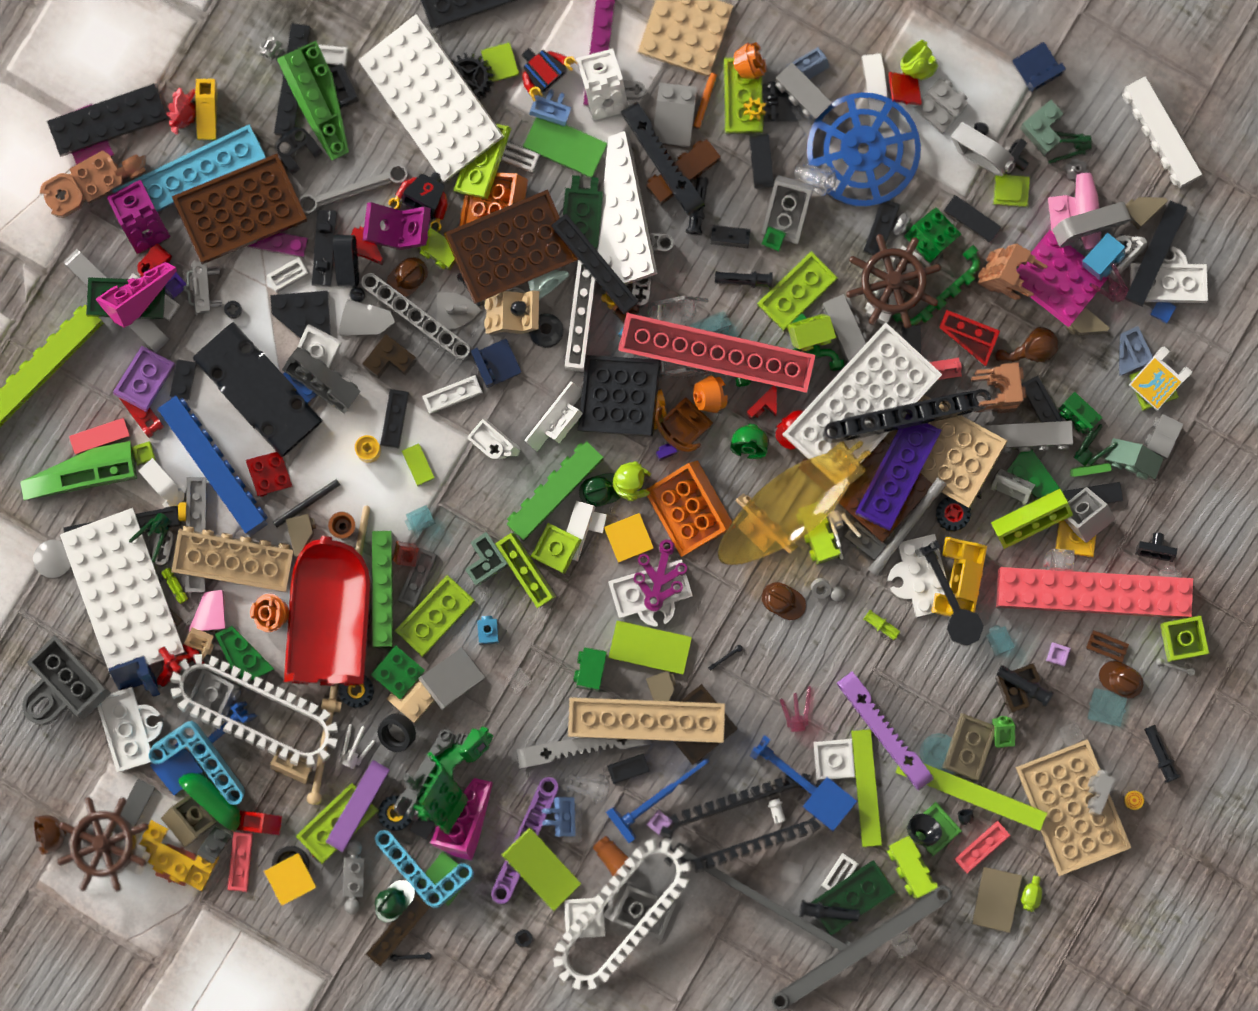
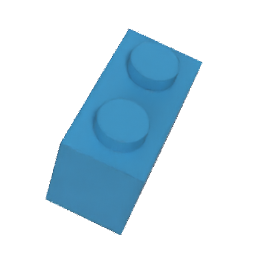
M1107 233L1083 259V267L1099 280L1103 277H1108L1115 263L1119 264L1126 255L1124 254L1125 246Z

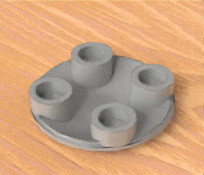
M45 541L37 547L34 553V566L45 577H60L71 566L61 541Z

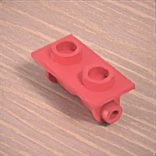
M959 358L929 362L942 374L938 380L962 377V365Z

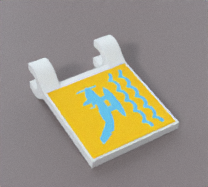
M1165 346L1157 351L1155 356L1129 384L1133 390L1156 410L1165 403L1192 373L1188 367H1184L1179 374L1172 370L1162 360L1170 352Z

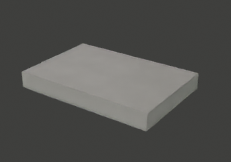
M460 648L423 674L419 680L441 709H443L484 680L485 676L466 652Z

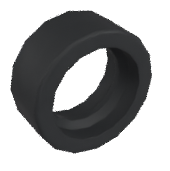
M393 713L380 723L377 734L381 744L386 749L392 752H402L414 742L416 729L408 717ZM394 724L402 729L405 741H398L392 737L388 725Z
M286 846L279 849L272 859L273 867L280 862L281 857L285 854L299 853L309 870L310 862L307 854L296 846Z

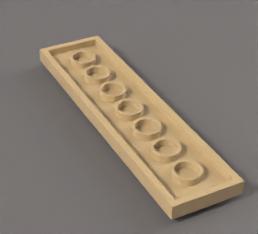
M570 698L568 737L723 743L725 704Z

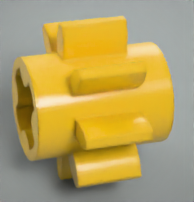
M759 97L757 100L749 98V105L744 104L743 106L748 109L744 112V116L749 115L750 121L753 118H757L760 121V115H766V111L762 110L766 107V103L761 104ZM752 106L758 108L757 113L754 110L751 111Z

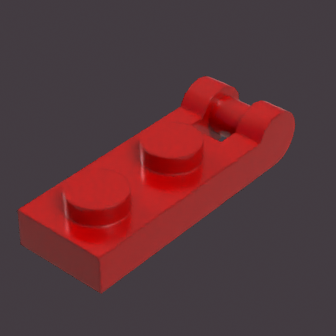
M119 398L148 438L152 437L153 433L158 429L164 428L151 408L146 412ZM152 419L154 424L147 427L146 423Z

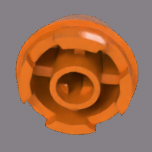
M757 42L752 44L746 43L734 53V68L741 78L759 79L760 76H764V73L767 72L765 58L762 59L759 52L761 47Z
M710 375L694 385L693 398L699 410L718 413L721 409L726 408L728 397L727 395L724 396L722 386L725 383L721 377Z
M265 594L259 597L256 603L252 604L250 616L251 619H254L258 629L265 632H274L287 622L289 608L286 602L276 595Z

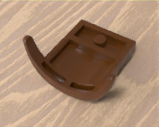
M686 397L664 418L662 416V407H658L655 415L656 426L662 437L670 445L684 452L698 449L701 444L693 443L713 424Z

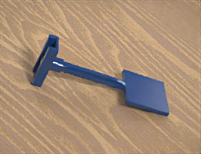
M244 701L236 703L231 707L234 713L230 716V719L238 723L252 721L257 715L255 713H247V709H244L247 703ZM227 722L220 727V730L217 729L208 737L212 744L226 733L223 731V728ZM199 744L197 749L205 751L206 747L203 744ZM185 747L160 764L152 763L150 765L174 796L183 789L178 782L182 775L187 773L201 774L204 771L196 762L194 755L188 752Z
M764 735L757 748H753L750 757L755 761L760 756L765 760H769L808 791L811 797L804 804L803 808L830 830L834 831L857 800L828 777L816 788L774 754V751L768 747L771 739Z
M707 758L633 812H628L622 817L615 807L606 811L628 843L637 838L630 828V825L636 822L635 819L673 792L679 784L708 764L710 759Z

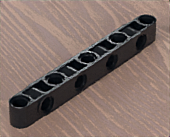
M979 389L848 417L828 423L822 433L823 439L828 443L848 441L966 415L987 407L979 406L977 396H983L986 401L991 400V395L987 390ZM941 404L947 405L949 411H947V412L942 411V410L939 408V405H941ZM902 413H909L911 415V419H904ZM865 421H872L874 427H866ZM834 429L837 435L832 437L828 435L827 430Z

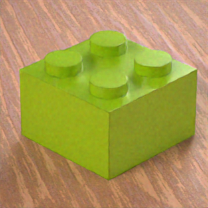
M825 314L787 324L793 347L802 351L813 349L815 344H820L821 346L832 343L831 340L836 338L831 318Z
M1201 616L1160 624L1167 662L1209 654Z

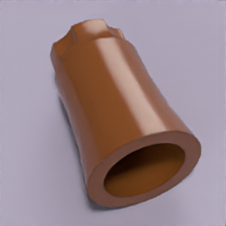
M337 512L329 519V531L336 538L347 539L355 531V520L347 512ZM346 524L347 527L345 530H340V525Z
M608 836L603 837L593 847L597 852V856L610 871L612 877L618 874V870L629 858Z

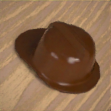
M407 258L389 274L386 283L404 297H408L427 279V266L419 258Z
M775 582L767 585L763 590L762 602L774 614L787 620H796L804 614L806 601L803 595L783 583Z
M1109 661L1101 667L1099 672L1101 684L1106 689L1124 698H1134L1143 689V678L1140 673L1121 662Z

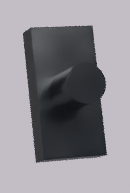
M1021 138L1014 141L1008 152L1014 158L1015 167L1023 172L1029 165V162L1019 156L1027 144Z
M1153 533L1152 543L1139 541L1135 555L1173 562L1177 556L1178 548L1163 546L1164 534Z

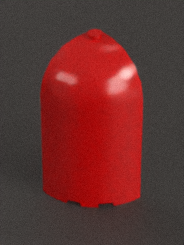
M321 536V539L314 540L305 545L298 555L293 568L284 671L285 683L308 685V683L320 682V686H335V684L355 686L363 685L370 595L369 570L363 557L352 546L340 541H334L329 536Z

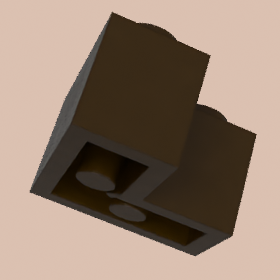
M385 334L362 365L379 379L390 364L406 375L417 362V359Z
M1034 663L1013 670V672L1032 683L1041 681ZM999 676L996 677L1009 714L1030 706L1023 690Z

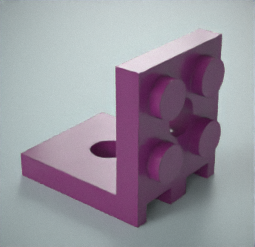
M141 179L107 196L118 222L136 254L171 237Z
M373 202L367 203L363 240L397 250L426 246L431 208L419 207L402 211ZM381 221L385 223L384 230H382L380 227Z

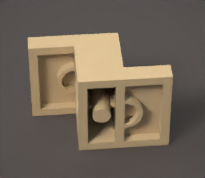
M532 290L526 293L504 291L486 299V318L484 321L486 334L493 335L499 332L524 334L537 330L539 325V291ZM513 302H525L526 311L523 317L515 316L511 313L510 308Z

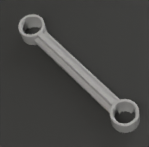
M396 164L387 173L315 197L306 194L299 199V202L303 209L304 202L308 198L313 199L315 202L314 208L310 211L303 209L305 215H312L317 211L318 207L390 183L402 185L408 179V173L403 165ZM398 168L403 169L405 172L404 178L400 181L393 179V173Z

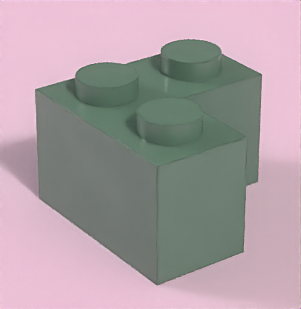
M1052 100L1029 117L1020 127L1022 132L1044 157L1055 149L1061 140L1051 127L1061 119L1063 113Z
M1113 438L1111 444L1117 442V446L1107 452L1105 460L1112 463L1111 467L1118 470L1126 468L1125 470L1137 473L1136 476L1143 480H1147V478L1156 479L1164 459L1163 457L1142 444Z
M487 532L470 542L480 559L467 567L465 571L475 586L478 587L508 567V563Z

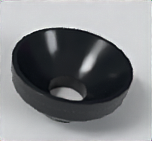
M540 314L538 329L529 332L530 338L539 347H553L562 339L563 325L558 317L552 314ZM547 323L552 327L549 334H543L540 331L542 324Z
M916 814L908 822V835L915 843L921 846H932L942 836V828L939 822L930 815ZM916 832L923 833L925 839L918 838Z

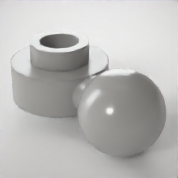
M818 578L811 584L812 593L816 598L822 599L830 595L833 601L839 602L845 597L843 588L839 586L831 588L828 580L824 578Z

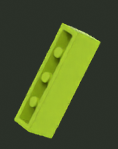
M1058 489L991 522L1000 543L1006 549L1073 516V513L1061 489Z
M510 533L495 543L537 608H541L556 598L551 587L515 533Z

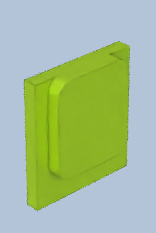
M510 42L481 50L483 61H488L485 67H492V70L487 73L494 74V78H489V80L496 82L519 75Z
M995 175L993 204L1028 207L1030 177Z

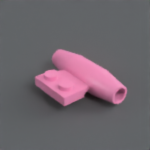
M1092 173L1076 175L1075 198L1068 195L1048 197L1052 229L1066 218L1099 209L1098 194ZM1101 232L1081 237L1086 251H1091L1100 242Z

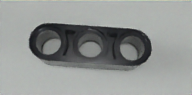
M768 133L749 135L754 189L774 187Z
M336 234L333 239L337 286L358 287L360 276L356 236Z

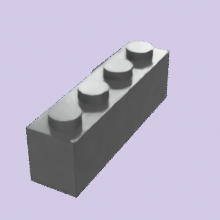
M297 347L282 369L344 414L361 392L357 385L347 382L339 372L330 370L323 361L316 360L309 351Z

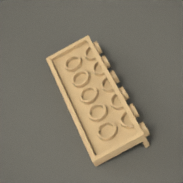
M183 526V529L179 528L171 572L286 592L293 548H290V544L279 543L277 546L272 545L271 541L260 539L259 542L252 541L251 537L241 536L238 539L233 538V534L229 533L215 535L214 531L203 529L202 532L195 531L194 527Z

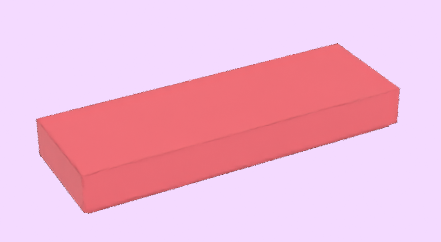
M121 418L71 435L69 438L74 453L77 455L92 448L101 447L130 437L125 419Z
M997 821L954 860L968 874L1011 835Z
M233 832L228 890L248 892L253 843L252 833Z

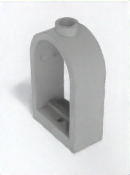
M961 122L951 135L960 154L995 175L1003 176L1005 172L1010 173L1015 166L1013 156L1000 144L967 124Z

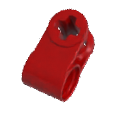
M158 243L155 244L137 265L140 277L144 276V267L152 269L165 262L169 263L172 255Z

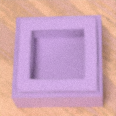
M1052 642L1046 661L1065 667L1071 648Z
M658 809L646 825L660 835L662 826L664 825L669 828L671 823L668 821L669 818Z

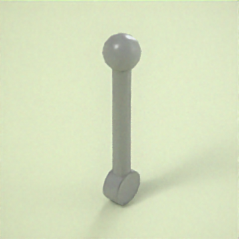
M1158 658L1156 660V663L1159 666L1165 665L1183 672H1187L1189 676L1195 674V670L1193 668L1187 669L1184 667H1180L1165 662L1161 658Z

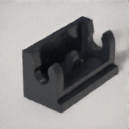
M342 63L331 68L330 71L334 80L339 108L342 109L358 102L356 92Z
M713 225L711 244L748 248L751 229Z

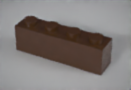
M707 139L703 142L699 140L692 146L693 150L689 153L686 151L682 153L675 163L678 166L679 172H682V175L687 177L690 182H693L720 161L721 156ZM655 174L647 181V190L660 206L674 196L661 174L659 176Z

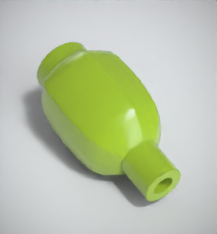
M1033 876L1032 883L1028 884L1023 891L1021 902L1024 905L1023 909L1026 911L1034 912L1035 908L1040 906L1042 888L1039 885L1041 879L1039 876Z

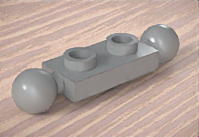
M356 840L350 841L347 844V852L350 854V858H344L342 897H349V900L345 903V911L349 914H356L359 911L360 904L356 897H363L364 858H358L362 851V845Z

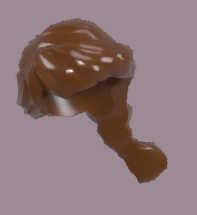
M1037 327L1026 338L1022 346L1012 353L999 349L996 352V359L998 362L1003 360L1014 362L1026 358L1037 363H1045L1058 351L1057 336L1048 328Z

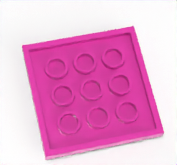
M1049 230L1031 252L1036 257L1035 259L1047 265V268L1040 269L1027 262L1026 265L1021 264L1016 271L1019 274L1018 278L1023 280L1021 286L1033 293V296L1030 297L1062 323L1070 327L1110 276L1103 277L1101 280L1096 278L1083 267L1082 261L1085 257L1070 245L1059 247L1055 235Z

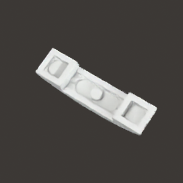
M881 54L862 56L867 93H875L887 97ZM868 98L869 109L880 112L885 102ZM869 115L870 126H872L877 117ZM883 121L879 129L890 128V126Z

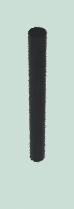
M335 479L274 520L273 523L278 528L286 522V519L293 518L339 487L340 483Z

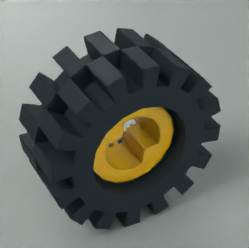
M364 675V683L359 685L362 688V692L358 693L357 696H354L351 692V689L355 688L356 685H339L340 698L346 705L353 708H362L373 699L374 685L367 676Z
M396 795L387 797L378 808L380 822L384 827L393 831L406 828L412 821L407 816V812L404 816L391 817L390 811L394 809L395 803L400 797Z

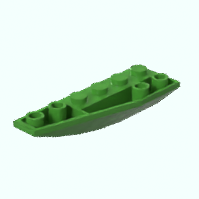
M317 41L277 58L295 99L330 159L334 160L348 153L349 150L333 76Z
M131 441L92 448L20 481L23 500L137 479Z

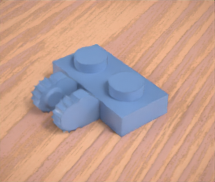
M549 89L546 99L535 96L536 101H533L529 115L562 126L566 125L571 107L562 104L565 96L564 93H560L558 102L551 101L554 94L552 89Z
M555 797L554 808L542 809L544 814L555 813V821L545 820L542 821V825H555V837L575 836V798Z

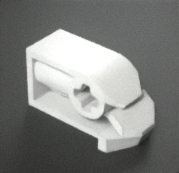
M1124 235L1116 238L1117 241L1126 246L1124 253L1126 255L1119 264L1116 262L1112 267L1113 270L1109 276L1113 280L1144 252L1147 247V241L1144 237Z
M482 419L467 437L482 452L493 459L518 456L521 450L517 444L513 443L487 419ZM499 445L498 450L500 452L493 453L494 448L492 446Z
M153 458L138 470L165 500L162 504L165 508L178 506L180 502L184 501L187 488L185 486L179 488Z

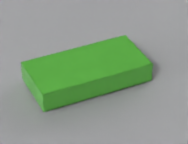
M1102 463L1071 468L1070 475L1076 477L1111 471V464Z

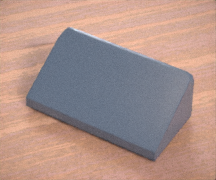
M819 47L792 62L808 79L813 78L830 67L827 57Z

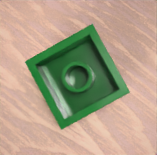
M584 647L583 651H579L577 663L580 664V668L575 670L573 679L577 688L600 691L607 651Z

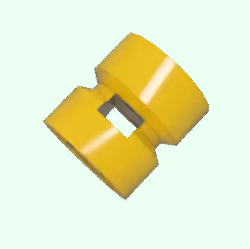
M364 435L356 441L355 452L362 462L373 463L380 457L381 447L373 436Z

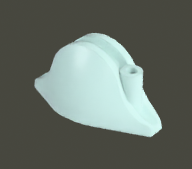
M553 270L528 281L530 291H539V299H541L565 280L569 273L567 271Z

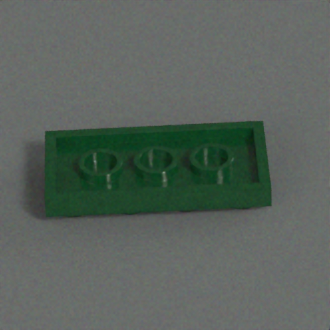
M88 277L86 316L109 317L98 304L96 298L115 286L120 288L129 284L127 281L129 279ZM165 286L139 318L164 319Z
M872 860L810 903L821 902L826 906L860 910V917L894 894L895 891L875 861ZM824 917L820 919L831 936L852 922Z

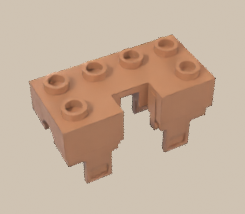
M1016 243L1008 246L1006 249L1000 248L989 253L986 259L988 263L979 272L978 278L980 279L977 284L991 292L1003 293L1014 300L1021 297L1012 292V289L1030 297L1033 296V293L1021 286L1023 280L1018 278L1019 274L1016 271V267H1019L1021 264L1026 265L1027 262L1040 269H1046L1047 265L1036 260L1031 251Z
M1019 363L1001 364L1000 367H994L993 369L977 370L975 373L976 377L971 379V382L987 380L988 386L994 385V388L999 389L1002 393L997 394L998 398H995V400L981 401L979 406L987 407L983 410L975 411L976 413L986 411L997 412V414L1015 412L1023 402V398H1026L1025 387H1021L1023 369L1022 367L1019 368Z

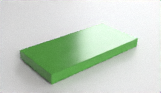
M536 117L523 145V148L540 154V156L590 178L593 177L607 147L606 142L568 125L562 126Z

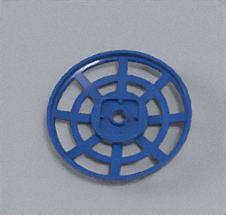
M855 93L832 102L817 117L809 133L807 157L814 178L827 194L845 204L868 207L893 199L909 185L919 166L921 142L913 119L901 105L883 95ZM872 98L885 102V105L880 112L871 109H857L854 99ZM847 101L849 112L840 116L831 126L822 122L825 115L834 107ZM892 107L905 117L912 132L901 134L896 124L887 117ZM858 115H872L877 118L871 127L861 126ZM851 117L854 128L846 134L836 129L843 121ZM883 121L891 127L895 136L888 138L882 136L878 130ZM819 128L827 132L824 141V156L813 159V140L815 132ZM834 136L842 141L841 151L830 154L831 137ZM914 139L915 156L912 167L908 170L900 165L903 157V141ZM897 143V157L893 161L885 156L886 146ZM860 144H867L869 151L865 154L859 153L858 147ZM843 158L849 166L844 176L836 170L832 161ZM881 163L891 168L884 176L876 180L873 169L877 168ZM827 164L831 173L840 181L836 191L829 188L822 180L816 166ZM856 170L866 172L868 182H855L850 179ZM895 172L906 177L895 190L887 195L880 196L878 185L889 180ZM847 185L854 188H870L873 199L855 200L844 197L842 194Z

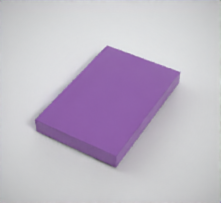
M141 346L114 389L113 395L147 412L174 369L175 363Z

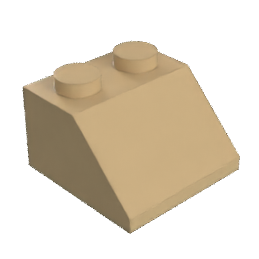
M419 678L401 699L397 698L393 693L386 698L415 724L435 702Z

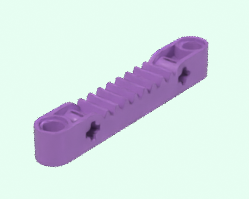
M851 671L839 680L837 685L914 787L919 791L934 778L914 752L907 751V746L901 747L903 740L897 741L899 735H892L893 728L887 729L889 722L883 723V715L878 717L880 710H873L875 704H871V695L857 676ZM858 696L861 698L866 697L865 704L862 702L857 703ZM906 757L913 759L912 766L904 764Z
M547 777L541 780L514 842L528 828H531L537 836L539 835L543 826L542 821H545L548 815L542 813V809L551 808L559 789L555 779ZM546 782L554 784V790L550 793L545 792L543 789ZM506 860L491 893L493 900L499 904L510 900L520 878V875ZM500 888L505 889L507 892V896L503 900L496 897V892Z

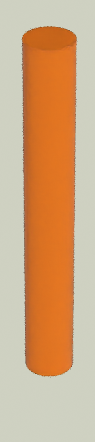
M714 73L709 75L693 127L698 129L701 127L717 75Z

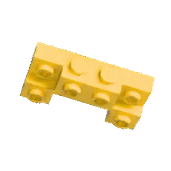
M946 537L942 556L954 559L949 585L960 608L975 613L987 546ZM935 593L932 613L951 617L953 611L946 596Z
M151 820L149 829L144 832L139 845L146 847L145 851L151 854L148 863L153 865L152 869L160 874H163V872L170 875L169 879L177 883L182 881L203 891L220 857L216 859L214 864L200 856H197L196 860L189 858L162 843L169 829Z

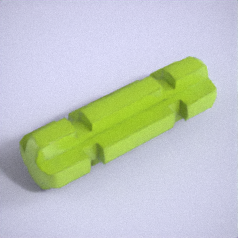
M167 568L163 570L162 575L165 580L167 579L166 582L173 594L176 595L175 598L178 603L181 604L187 601L188 597L183 592V588L177 578L173 576L172 569Z

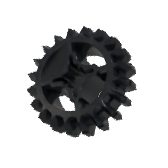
M464 53V59L457 55V62L451 59V62L464 80L465 76L472 77V81L465 80L470 88L475 90L473 93L480 101V95L486 98L487 95L484 91L491 92L489 86L494 85V82L489 80V78H494V74L487 73L492 70V67H485L488 61L485 60L481 63L482 56L475 59L474 53L471 54V58H468L467 53ZM472 65L476 66V68L466 70L463 66ZM482 71L484 74V81L482 85L479 86L478 82L476 81V78Z

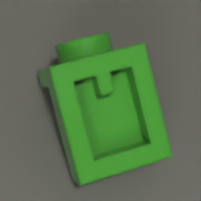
M1000 716L992 719L995 747L1015 746V724L1012 718Z

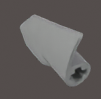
M348 299L343 310L339 335L381 334L393 325L395 320L389 310Z

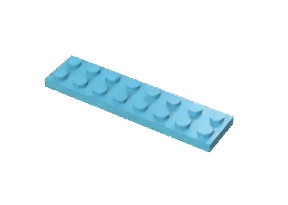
M249 124L112 191L115 193L141 179L158 212L174 204L172 200L173 195L266 157Z

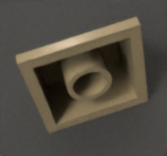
M190 795L173 805L161 817L162 821L185 848L218 822Z

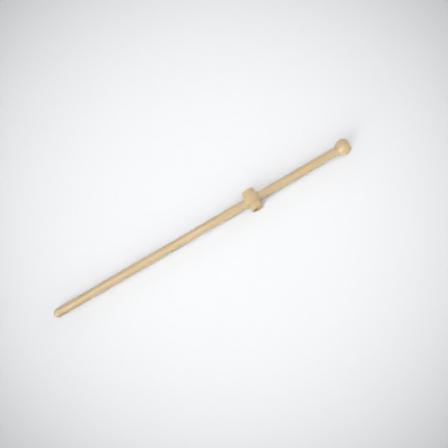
M369 506L363 507L355 549L361 556L369 520ZM339 684L331 686L328 699H322L321 709H325L331 714L330 718L325 721L327 726L332 724L334 712L340 713L342 701L336 700ZM324 728L322 732L320 747L323 745L325 741ZM319 755L312 792L307 796L308 804L319 805L322 802V796L319 792L325 762L323 763Z

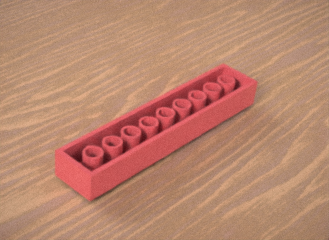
M626 313L618 349L626 353L806 393L815 360L814 354L631 313Z
M1000 567L998 569L996 607L1186 619L1192 617L1193 578Z

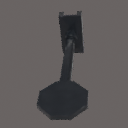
M936 540L926 547L915 550L918 558L925 556L928 564L930 563L951 606L953 614L947 626L951 640L968 646L979 641L984 625L977 613L960 608L937 560L939 558L935 551L940 548V545Z

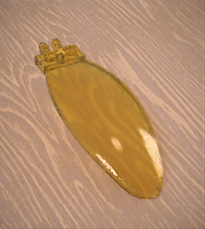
M841 441L826 454L805 460L779 474L759 490L734 519L720 542L718 550L719 560L728 565L748 563L775 553L801 539L817 527L833 511L846 493L849 485L866 472L860 462L869 456L871 452L867 450L860 457L856 458L853 452L861 448L864 443L859 441L849 449L844 441Z

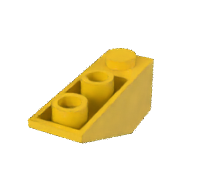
M196 79L197 140H216L217 82L215 79Z

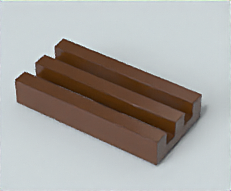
M1093 630L1086 649L1122 663L1129 644ZM1096 636L1109 642H1112L1114 644H1117L1119 646H1122L1123 649H1119L1117 647L1094 639V637ZM1092 643H1095L1112 651L1120 653V657L1103 651L1101 649H1098L1096 647H1093L1091 645Z

